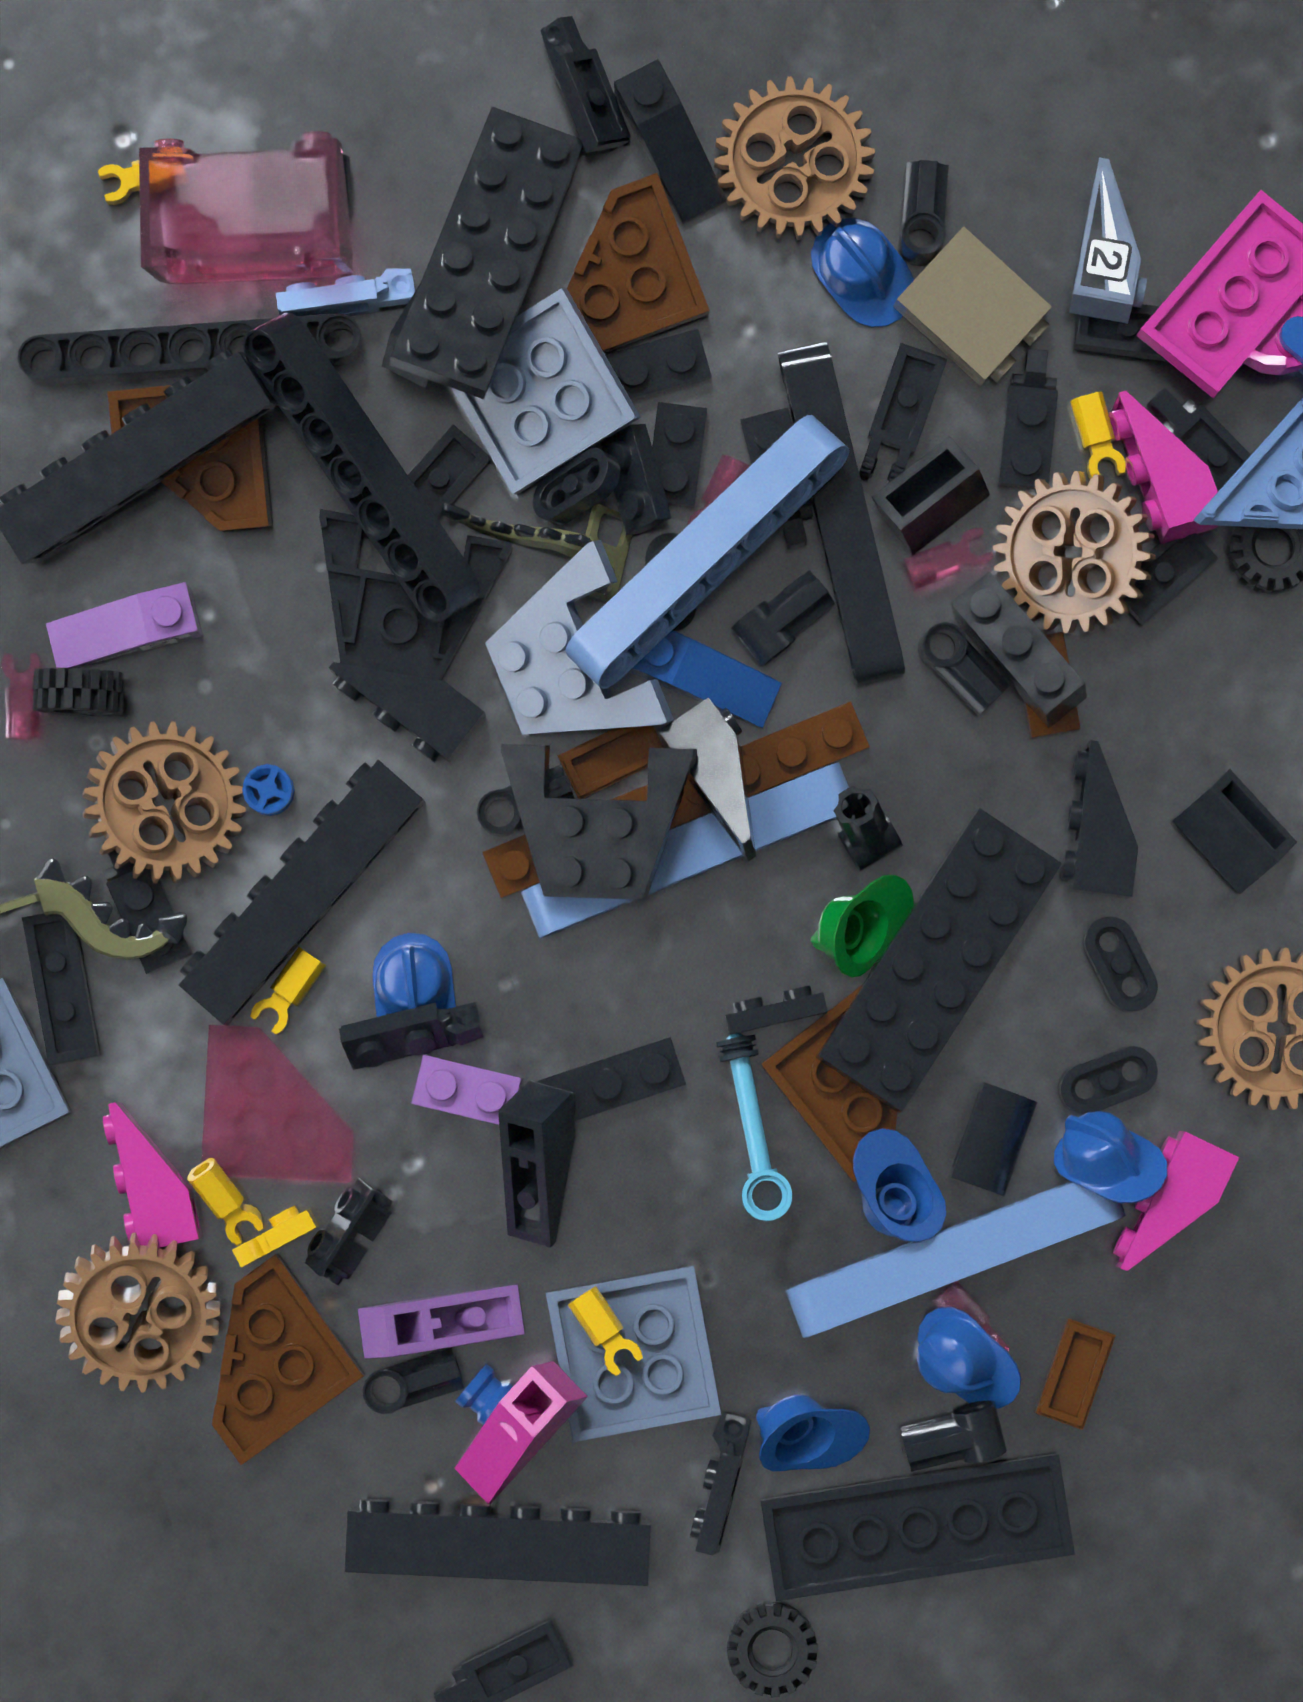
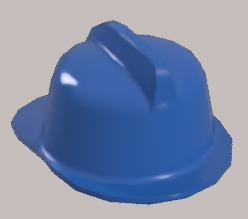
M855 217L841 219L839 227H835L831 223L823 228L822 235L816 236L811 250L812 267L820 282L843 311L858 323L869 327L888 326L900 320L903 315L893 305L897 298L914 281V277L907 263L878 228L865 220Z
M406 933L393 937L381 947L374 960L372 975L377 1017L431 1003H436L438 1009L456 1007L452 967L447 952L438 941L425 934Z
M1103 1111L1088 1112L1079 1117L1069 1115L1066 1119L1065 1133L1054 1151V1165L1062 1177L1105 1199L1117 1203H1137L1151 1198L1162 1188L1167 1178V1161L1162 1151L1149 1140L1128 1130L1121 1119Z
M882 1128L869 1132L859 1141L853 1155V1172L863 1194V1212L867 1221L876 1231L886 1236L897 1237L903 1241L921 1242L931 1239L943 1226L946 1217L945 1199L920 1153L907 1137L895 1130Z
M953 1307L937 1308L925 1316L919 1325L917 1362L920 1373L929 1385L944 1393H956L968 1403L983 1400L994 1401L997 1409L1014 1401L1021 1387V1375L1017 1363L977 1321L966 1312Z
M804 1394L786 1397L773 1406L760 1408L756 1414V1419L760 1426V1435L763 1439L759 1459L762 1466L772 1472L836 1467L855 1457L862 1451L869 1440L870 1427L864 1416L851 1410L825 1409L814 1399Z

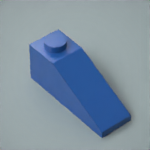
M673 630L629 671L647 680L658 679L661 686L700 703L709 697L717 710L721 711L726 707L733 717L763 729L782 685L781 682Z

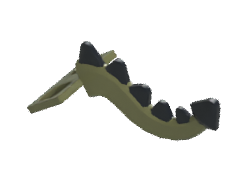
M444 503L441 509L445 517L456 520L480 533L515 544L554 550L570 558H573L587 543L599 540L597 532L604 513L622 522L620 512L600 504L592 507L585 535L549 527H533L523 524L511 525L501 521H491L483 517L470 515L469 511L450 503ZM624 526L622 527L619 543L616 547L602 542L618 582L609 585L605 594L594 592L588 595L606 603L618 593L632 535H626Z
M50 858L45 863L38 878H34L37 889L36 893L0 904V913L40 900L46 916L53 914L61 915L95 952L116 959L131 960L143 958L155 953L167 943L179 944L187 924V914L179 912L158 918V927L154 932L147 925L139 924L136 936H130L129 922L125 918H121L109 926L107 922L113 907L110 902L92 903L90 901L92 879L85 875L71 883L66 882L60 863L55 858Z

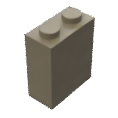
M964 226L897 298L893 305L900 314L980 386L989 377L998 382L1017 361L1010 355L1011 352L1022 340L1029 346L1036 341L1050 325L1043 317L1052 308L1047 301Z

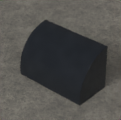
M948 436L874 494L872 499L889 527L907 550L914 555L990 496L980 469L957 443Z
M1231 769L1218 778L1173 820L1239 894L1276 865L1297 843Z
M981 1082L948 1177L1005 1197L1037 1102L1000 1087Z

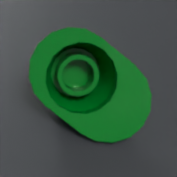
M895 874L883 875L871 882L857 895L834 898L821 913L818 930L810 940L812 945L816 949L823 951L828 957L834 959L842 974L850 978L862 976L880 959L914 907L911 887L905 879Z

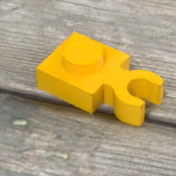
M294 1205L269 1218L273 1228L232 1249L240 1267L252 1263L319 1227L311 1209L299 1213Z

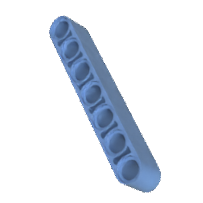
M813 415L801 418L572 636L565 650L566 655L600 688H608L617 683L840 470L848 458L849 448Z
M839 762L748 798L756 851L836 819L833 810L838 805V794L849 788ZM712 813L669 830L666 837L668 840L648 895L743 857L741 851ZM540 883L521 892L539 939L638 900L547 897L543 895Z
M1068 1182L941 1230L931 1239L904 1244L796 1285L785 1292L802 1337L805 1338L1125 1217L1126 1213L1122 1203L1105 1199L1078 1184Z

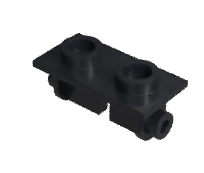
M358 1178L353 1187L346 1188L339 1196L335 1204V1215L326 1229H321L312 1238L307 1249L308 1257L304 1263L321 1277L323 1275L338 1286L344 1278L349 1280L367 1252V1249L353 1241L359 1233L373 1242L392 1214L389 1208L393 1200L379 1191L373 1190Z

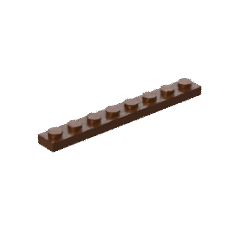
M851 701L740 746L748 798L869 749L870 746ZM688 780L683 789L684 795L679 809H676L669 830L712 813ZM648 784L610 800L646 801ZM526 834L482 852L501 899L540 883Z

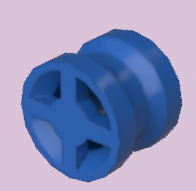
M270 764L257 766L249 771L243 782L242 791L245 801L249 807L261 815H280L290 807L294 800V783L290 776L278 766Z
M486 1363L454 1402L461 1408H470L477 1414V1421L483 1426L513 1385L500 1382L495 1377L494 1369Z

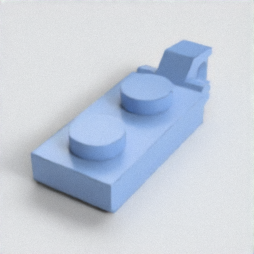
M386 269L380 277L365 280L360 275H351L337 279L335 285L316 287L311 282L295 283L286 287V292L276 293L279 315L292 313L295 316L338 313L354 316L380 312V307L408 304L415 292L411 269Z

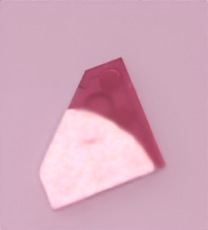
M209 1025L201 1163L208 1158H214L226 1175L232 1177L352 1182L354 1131L278 1049L260 1027Z

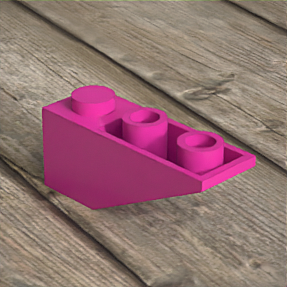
M1127 391L1119 392L1112 412L1109 413V418L1115 439L1117 441L1123 440L1128 457L1125 459L1128 477L1134 486H1140L1145 502L1142 503V513L1148 516V519L1145 521L1150 531L1156 530L1161 544L1179 538L1182 539L1194 533L1199 534L1216 529L1218 525H1199L1193 520L1218 493L1209 466Z
M122 1103L108 1104L110 1115L103 1116V1125L108 1144H117L121 1164L113 1165V1172L118 1193H127L131 1213L124 1214L123 1216L128 1241H130L131 1234L136 1233L140 1245L147 1246L151 1236L156 1234L158 1236V1248L168 1246L173 1240L179 1244L203 1238L193 1188Z
M1179 1131L1176 1139L1168 1136L1161 1147V1151L1167 1161V1178L1162 1188L1151 1198L1135 1203L1134 1208L1141 1211L1133 1230L1125 1227L1115 1245L1113 1254L1120 1257L1116 1267L1125 1271L1130 1270L1219 1202L1239 1160L1238 1156L1185 1131Z
M554 1361L531 1366L498 1403L454 1469L487 1504H491L588 1396Z

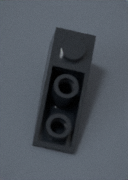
M333 662L329 667L330 671L337 676L332 685L354 702L361 695L377 707L372 713L376 719L393 732H396L402 726L412 733L416 739L411 745L434 763L440 756L450 763L486 716L481 708L445 681Z
M1090 740L1086 744L1085 751H1077L1073 780L1082 782L1079 801L1071 800L1067 830H1075L1073 850L1065 849L1061 879L1069 880V892L1128 899L1133 896L1138 844L1099 741Z

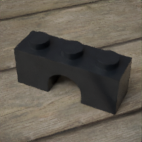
M990 572L951 602L954 619L985 655L989 652L997 660L1015 684L1018 694L1048 729L1087 698L1085 682Z

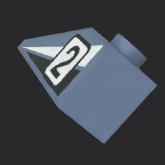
M1099 157L1069 313L1128 324L1132 306L1142 308L1147 278L1138 277L1141 257L1110 160Z

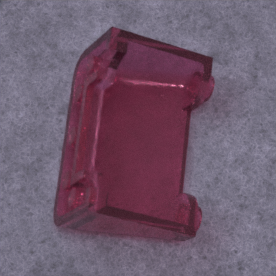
M322 131L305 132L302 134L301 141L292 143V149L197 154L192 149L184 148V141L180 139H159L154 141V147L139 148L141 268L156 280L168 284H204L335 278L353 274V250L342 143L337 138H332L331 133Z

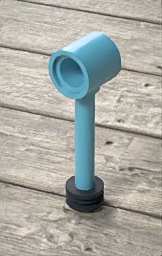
M741 1033L729 1035L726 1040L716 1042L717 1048L722 1047L720 1053L724 1055L719 1057L720 1062L730 1061L752 1170V1173L747 1174L748 1180L742 1190V1202L746 1211L753 1218L760 1221H773L782 1217L789 1209L792 1202V1189L787 1179L777 1172V1168L772 1169L750 1062V1057L759 1055L758 1049L753 1050V1046L757 1044H752L751 1042L756 1040V1036H744ZM764 1181L775 1183L780 1188L782 1194L779 1206L770 1211L759 1209L752 1199L753 1189Z

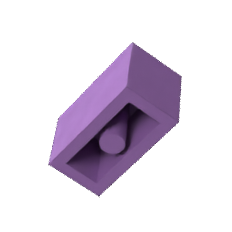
M423 1055L411 1104L499 1125L498 1111L520 1090L523 1078Z

